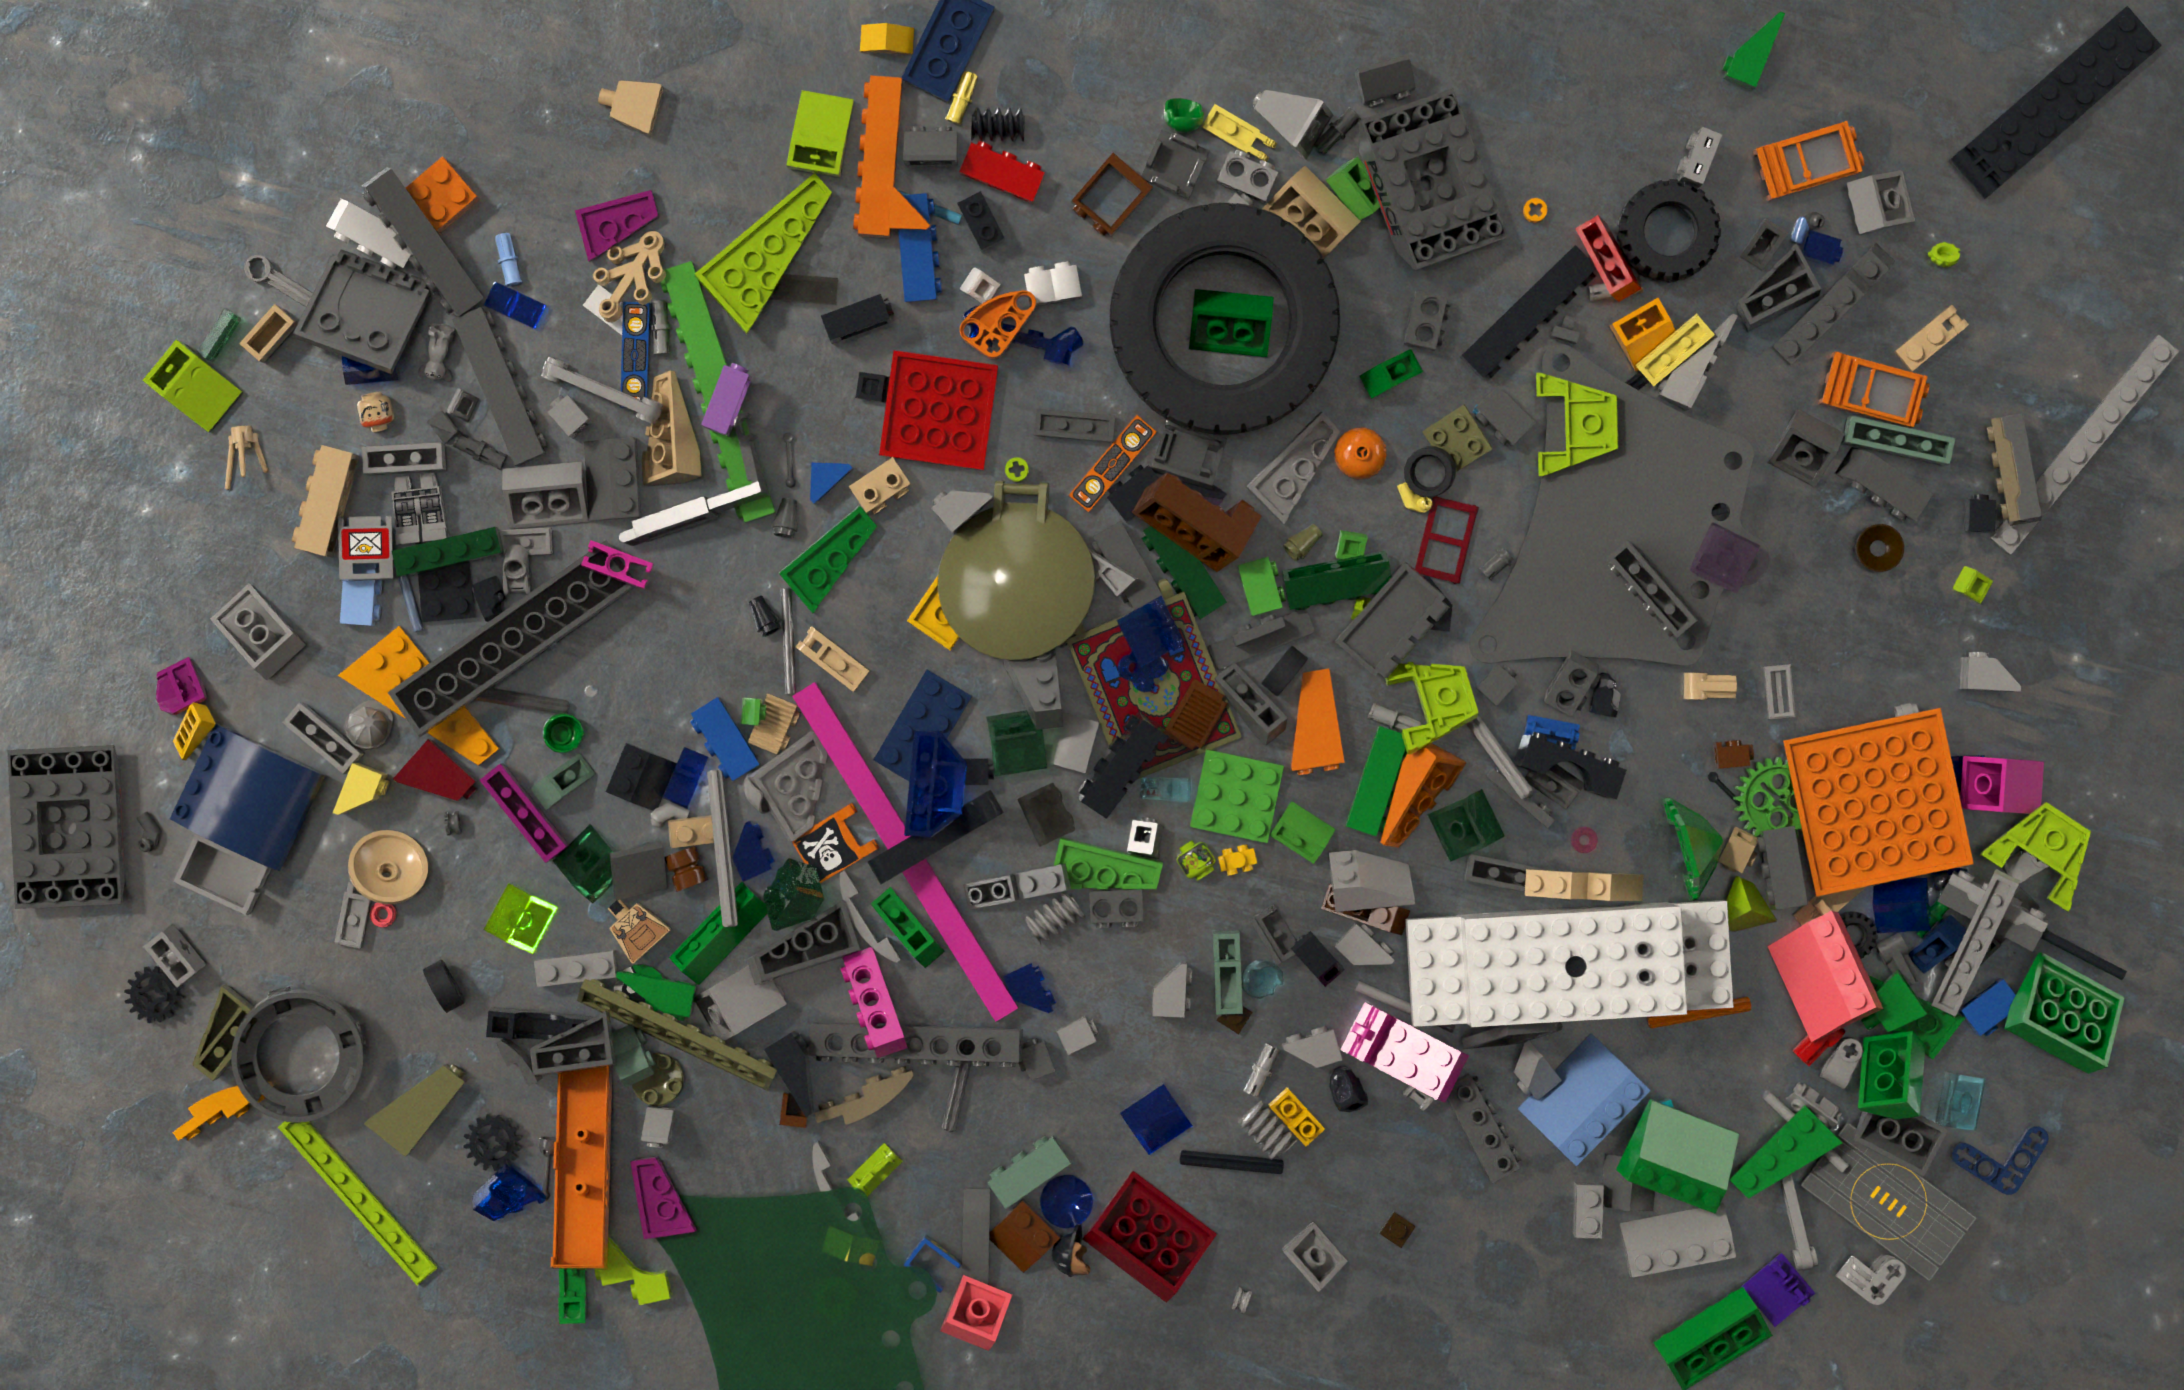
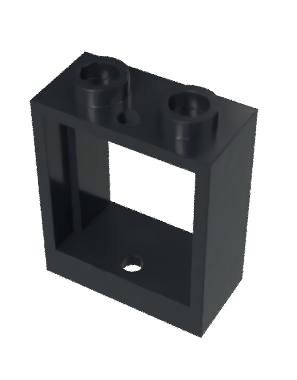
M878 294L821 315L829 340L834 344L891 323L890 316L894 315L889 299H883L882 295Z

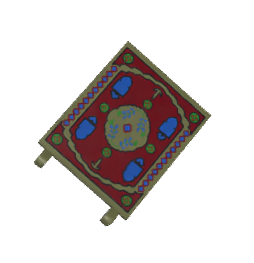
M1162 579L1158 582L1164 600L1085 631L1081 622L1075 630V635L1067 640L1108 745L1111 744L1116 736L1121 737L1126 730L1123 727L1131 714L1136 715L1138 711L1165 728L1194 678L1223 694L1222 700L1228 703L1225 694L1215 681L1217 673L1184 591L1174 595L1167 579ZM1229 703L1202 749L1195 746L1191 750L1170 737L1164 744L1159 741L1156 755L1150 762L1142 763L1143 769L1137 780L1205 753L1206 749L1212 750L1242 738Z

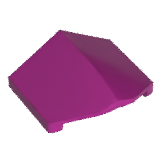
M190 657L157 672L156 700L161 711L177 715L187 710L193 702L199 704L207 700L205 686Z

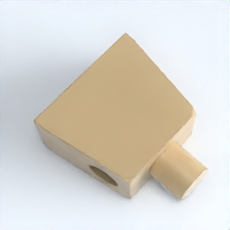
M619 81L616 92L601 88L598 104L612 107L610 112L611 119L651 136L664 87L657 83Z

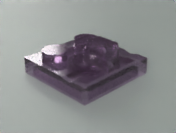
M1712 522L1689 571L1737 594L1761 545Z

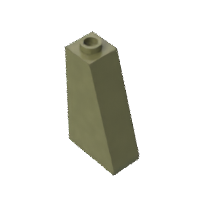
M448 1064L442 1066L369 1118L364 1125L402 1155L408 1156L467 1082V1079L463 1077L465 1072L455 1064H452L451 1067Z

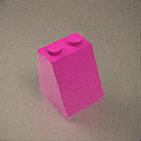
M1963 756L1960 795L1962 809L2032 813L2041 805L2044 761Z

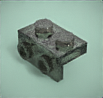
M1054 783L1043 786L1017 799L1039 847L1075 831L1073 817L1066 810L1062 802V794L1055 787Z

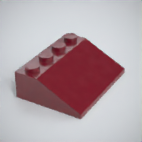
M1132 1171L1096 1218L1082 1240L1167 1303L1178 1292L1217 1234L1136 1172Z

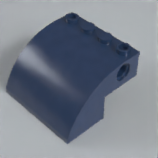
M216 724L208 736L170 820L228 850L280 871L325 775L287 755L268 749L237 731Z

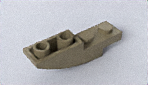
M905 1066L892 1070V1076L883 1079L881 1075L865 1079L867 1084L862 1085L864 1096L860 1097L859 1093H854L843 1097L845 1102L835 1105L834 1101H829L818 1105L819 1110L814 1112L817 1123L843 1115L847 1125L874 1113L901 1092L914 1076L913 1069L907 1071Z

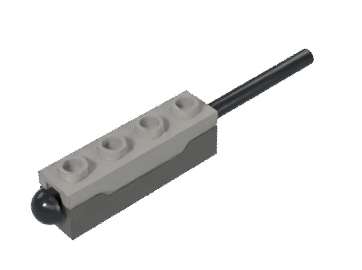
M1960 870L1959 873L1953 871L1952 875L1942 872L1934 879V887L1937 891L1944 888L1938 902L1970 919L1973 918L1989 884L1984 882L1982 886L1974 882L1975 877L1963 870ZM2015 897L2012 898L1996 933L2032 952L2041 938L2120 980L2124 979L2127 973L2126 970L2050 932L2046 928L2049 922L2045 919L2046 914L2035 908H2031L2029 911L2021 906L2022 902Z

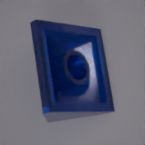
M1928 878L1899 879L1874 885L1872 906L1877 934L1931 931Z

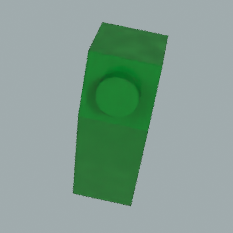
M1780 11L1743 44L1732 57L1727 56L1722 68L1723 71H1726L1724 79L1751 90L1756 88L1785 13Z
M891 887L871 903L872 907L902 944L924 968H927L945 952L937 940Z
M622 970L617 971L616 978L663 1013L670 1014L679 1021H684L685 1017L692 1015L697 984Z

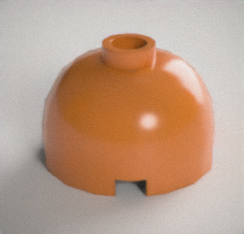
M1365 427L1352 428L1343 433L1337 441L1334 450L1335 462L1339 470L1346 476L1356 480L1369 479L1378 474L1383 468L1387 458L1386 445L1382 437L1374 430Z

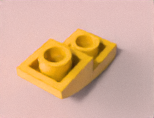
M1287 1087L1268 1104L1271 1110L1305 1147L1325 1130L1320 1122Z

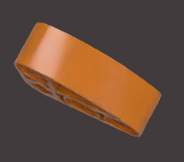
M1022 290L1005 293L987 300L975 308L961 323V338L989 359L1000 358L1033 314L1036 308L1035 296L1029 291ZM1020 297H1028L1032 301V305L1028 310H1021L1017 307V300ZM1006 318H1012L1016 322V328L1011 332H1006L1001 327L1002 321ZM969 324H975L979 328V333L974 338H969L964 334V329ZM994 340H997L1000 350L998 352L994 350L992 353L988 352L987 342L991 341L993 343Z

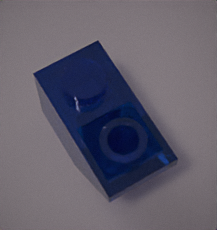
M752 820L745 823L732 857L743 882L773 869L771 863L775 862L770 848L764 849L760 840L764 838L759 824L753 825Z
M1032 962L1002 976L1014 1001L1047 1013L1054 1011L1052 1005L1056 1004V1001L1050 989L1045 991L1041 981L1045 980L1039 965L1034 967Z

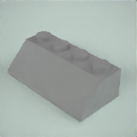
M1720 1203L1716 1214L1701 1208H1693L1619 1223L1628 1272L1632 1278L1736 1258L1732 1232L1723 1203Z

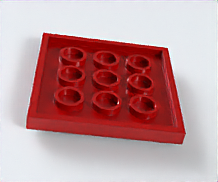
M893 350L879 456L984 470L998 365Z

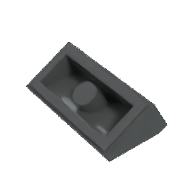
M1558 764L1552 766L1546 774H1537L1529 771L1525 776V780L1529 785L1566 810L1581 792L1584 785L1581 780Z

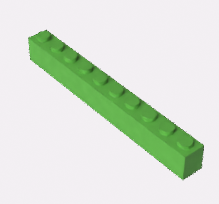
M689 261L665 269L666 277L660 284L664 293L669 292L672 302L667 303L672 319L676 317L678 319L680 327L676 328L680 343H686L688 353H685L684 356L688 368H694L696 378L692 380L697 394L702 393L705 403L701 404V408L705 416L723 366H727L700 281L695 277L696 269L694 263ZM744 420L742 423L744 433L749 435L750 432L746 420ZM733 427L730 437L709 430L713 443H719L722 452L717 454L721 468H727L730 478L725 480L729 492L750 485L752 481L749 482L747 480L735 427ZM770 493L767 497L735 507L738 519L743 518L745 523L776 514Z

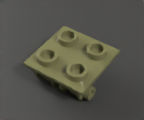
M1465 404L1422 431L1431 446L1442 448L1452 456L1456 465V472L1493 449Z

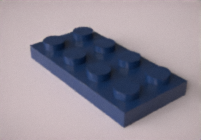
M939 0L901 77L902 80L949 103L995 7L982 0Z
M926 670L873 761L919 787L972 696L933 672Z

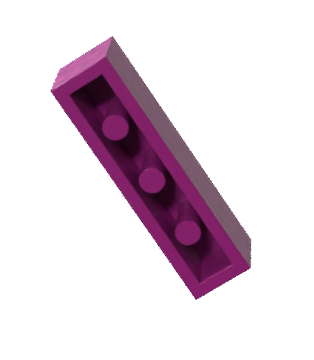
M504 763L497 765L479 780L545 863L550 862L569 846Z

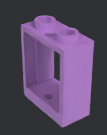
M731 363L730 367L723 366L701 423L704 428L730 437L734 427V420L739 414L752 377L747 374V368Z

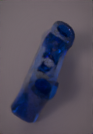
M979 305L966 311L962 317L963 321ZM1003 323L1002 329L1006 332H1011L1016 328V326ZM967 325L969 329L968 337H976L979 333L977 325ZM1072 326L1051 339L1044 338L1043 332L1029 329L1028 334L1019 332L1012 341L1015 344L1045 350L1044 361L1066 366L1070 364L1072 353L1084 344L1079 332ZM988 341L987 345L992 349L993 343Z

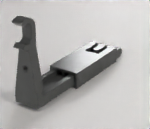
M740 413L734 420L747 480L749 482L752 481L750 485L710 499L703 496L632 521L633 529L620 533L619 540L630 546L649 542L718 518V513L769 496L752 442L758 436L752 433L745 435L742 426L743 421L751 419L752 415Z

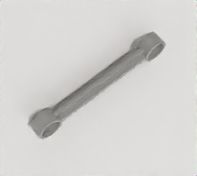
M254 255L245 262L244 271L249 279L258 283L266 282L303 306H307L313 293L273 269L271 262L261 255ZM255 260H262L265 265L264 273L266 275L259 279L253 278V274H251L249 269L250 264Z

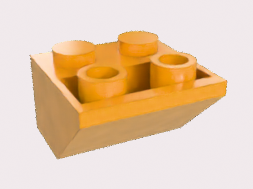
M1659 298L1654 299L1610 325L1612 332L1635 372L1639 370L1636 364L1676 331Z

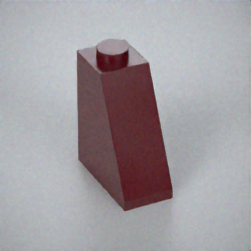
M427 739L393 778L397 783L456 801H461L463 798L468 800L477 790L474 785L478 782L475 777L432 739Z

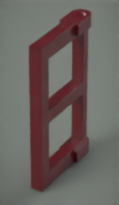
M1436 496L1432 498L1433 504L1429 510L1415 570L1421 575L1453 582V584H1460L1479 507ZM1438 505L1470 513L1463 540L1431 533ZM1429 539L1461 547L1455 574L1422 567Z

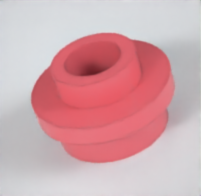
M375 903L371 907L370 919L378 927H388L396 919V909L392 904ZM381 909L387 910L388 917L386 919L379 917Z

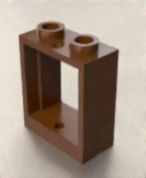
M1112 153L1071 200L1072 204L1075 205L1072 210L1082 219L1090 218L1094 222L1092 227L1103 237L1106 234L1112 237L1153 190V186L1116 154ZM1110 168L1114 169L1140 192L1112 226L1108 225L1082 202Z

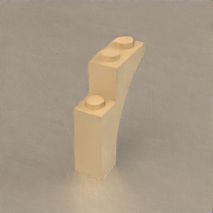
M1526 869L1525 896L1604 901H1642L1644 875Z

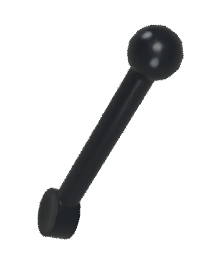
M1710 772L1708 780L1715 782L1738 806L1741 805L1740 801L1733 799L1735 795L1718 779V774Z

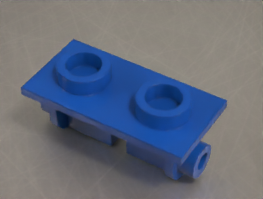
M1528 715L1524 735H1532L1533 732L1548 736V742L1556 744L1558 740L1571 744V750L1575 751L1576 743L1579 740L1580 725Z

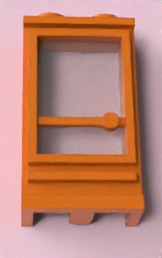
M1844 121L1754 149V156H1758L1761 166V178L1765 180L1769 192L1767 196L1768 201L1861 173L1862 167L1865 164L1861 151H1856L1854 141H1857L1854 127L1849 126L1848 121Z
M1836 351L1832 353L1831 358L1833 361L1830 372L1826 375V387L1823 398L1819 400L1818 404L1906 428H1913L1915 423H1920L1923 409L1919 408L1921 399H1926L1930 383H1926L1928 376Z

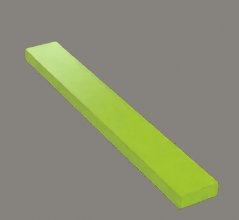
M284 1121L278 1126L279 1130L417 1286L438 1268L310 1121Z

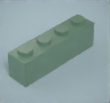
M1855 416L1847 417L1845 434L1842 440L1843 444L1944 466L1949 465L1951 462L1955 438Z

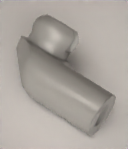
M666 803L654 809L651 813V824L655 827H662L671 818H688L690 810L672 803Z

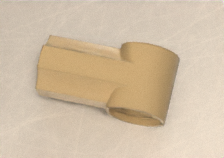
M1684 673V699L1736 698V676Z

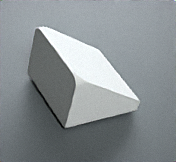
M973 268L961 285L960 290L983 304L987 300L992 299L1001 284L981 270Z

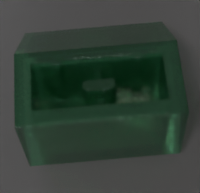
M1027 710L986 717V729L995 777L1047 768L1043 729H1036Z
M788 858L783 867L778 869L776 878L771 886L766 888L763 895L772 930L778 931L814 917L824 901L815 866Z

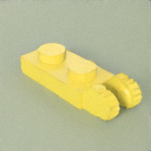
M1214 104L1201 127L1240 151L1249 153L1255 158L1266 162L1269 157L1264 152L1251 147L1255 139H1258L1269 148L1275 149L1277 145L1274 140L1260 133L1259 129Z

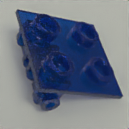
M1162 596L1153 599L1116 620L1139 667L1148 664L1171 650L1180 649L1182 647L1181 644L1185 643Z

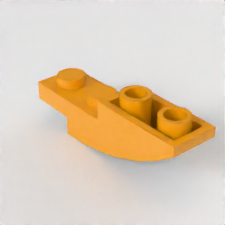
M267 1081L272 1087L275 1086L272 1081ZM237 1085L223 1089L190 1106L188 1109L194 1117L172 1133L178 1141L183 1138L189 1141L201 1132L199 1130L201 1125L207 1122L210 1126L222 1117L221 1111H223L227 1118L235 1115L238 1119L250 1110L247 1106L250 1102L244 1097ZM261 1094L258 1103L266 1099V1097Z

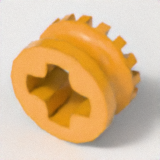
M1531 198L1523 208V215L1529 222H1540L1547 214V205L1539 198ZM1539 204L1541 206L1539 211L1541 216L1538 217L1536 214L1531 216L1529 214L1531 210L1529 205L1537 206Z

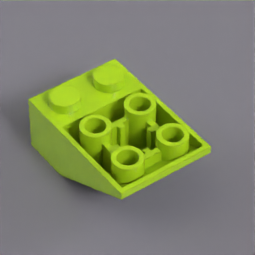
M802 90L787 159L788 169L840 178L854 99Z
M179 340L173 342L142 380L207 432L211 431L242 393L240 389Z

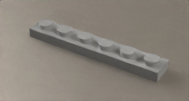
M1997 869L1995 870L1933 1000L1932 1006L1956 1017L2020 880Z

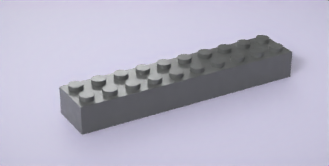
M607 540L601 543L605 546L611 547ZM594 548L592 553L588 552L584 556L589 557V563L605 566V561L609 555ZM582 556L390 690L388 694L416 734L421 737L635 586L582 567L581 564L584 556ZM615 558L610 563V569L614 572H621L625 568L620 558ZM628 572L627 576L633 578L632 575Z

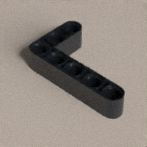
M989 790L869 860L868 864L881 885L1001 815L1004 811L993 792Z

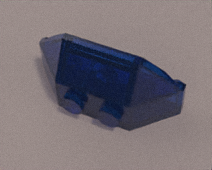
M914 730L905 836L931 838L962 815L967 762L941 732Z

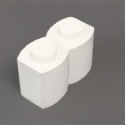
M1070 261L1054 264L1055 269L1045 270L1044 266L1029 268V273L1024 274L1027 291L1035 296L1036 306L1082 298L1077 266H1071ZM1028 298L1029 306L1031 307L1032 301Z

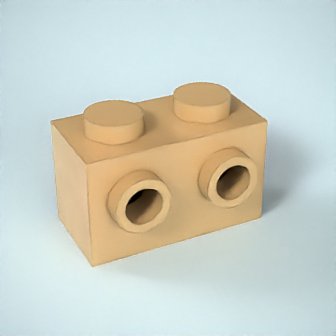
M892 457L850 485L849 488L865 512L868 514L872 511L875 515L887 507L885 502L893 496L898 500L909 492L907 487L911 483Z

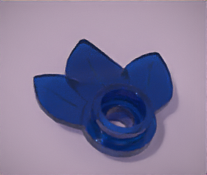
M1145 639L1135 643L1130 654L1123 656L1118 663L1120 676L1125 680L1131 681L1135 689L1141 692L1154 691V679L1161 677L1169 669V663L1164 658L1154 655L1156 642L1152 639ZM1131 663L1135 664L1133 672H1130L1128 669Z

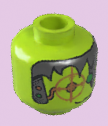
M1191 840L1179 848L1182 853L1178 855L1176 861L1187 878H1195L1198 881L1215 870L1213 865L1216 863V859L1205 842L1195 844Z

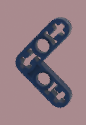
M2039 1126L2028 1127L2004 1165L1965 1142L1955 1144L1951 1148L1950 1157L1955 1164L1999 1192L2012 1195L2019 1190L2045 1149L2049 1136L2047 1131ZM2040 1131L2039 1137L2042 1141L2040 1143L2035 1142L2031 1149L2036 1150L2034 1155L2029 1150L2021 1148L2023 1144L2029 1147L2032 1142V1138L2029 1137L2030 1134H2036ZM1968 1148L1967 1154L1973 1158H1976V1154L1980 1155L1974 1161L1972 1169L1968 1167L1972 1164L1968 1160H1958V1149L1964 1150ZM2019 1153H2026L2029 1158L2028 1164L2023 1168H2019L2015 1164V1157ZM1983 1161H1989L1992 1164V1172L1987 1176H1982L1978 1171V1166ZM2011 1166L2022 1174L2020 1177L2014 1174L2011 1179L2014 1186L2012 1188L2006 1187L2004 1190V1183L2001 1180L2003 1177L2007 1179L2010 1177L2012 1172L2007 1169Z

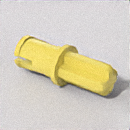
M968 71L963 72L955 94H952L954 99L945 118L946 120L959 125L962 124L968 103H972L970 98L978 79L976 74Z

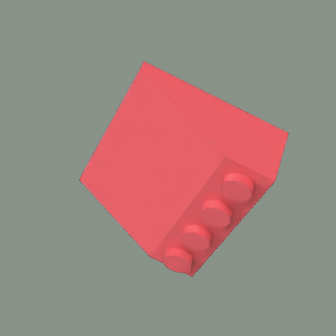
M1830 911L1767 946L1811 1042H1815L1883 1009L1839 912Z

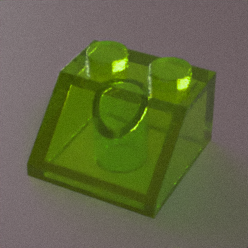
M510 882L506 886L483 930L533 954L558 907Z

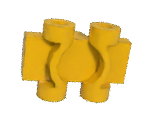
M1244 844L1237 846L1238 852L1234 853L1232 848L1223 849V855L1218 856L1221 872L1227 871L1229 876L1238 874L1237 868L1242 867L1243 872L1253 870L1252 865L1257 864L1254 848L1248 849V845Z

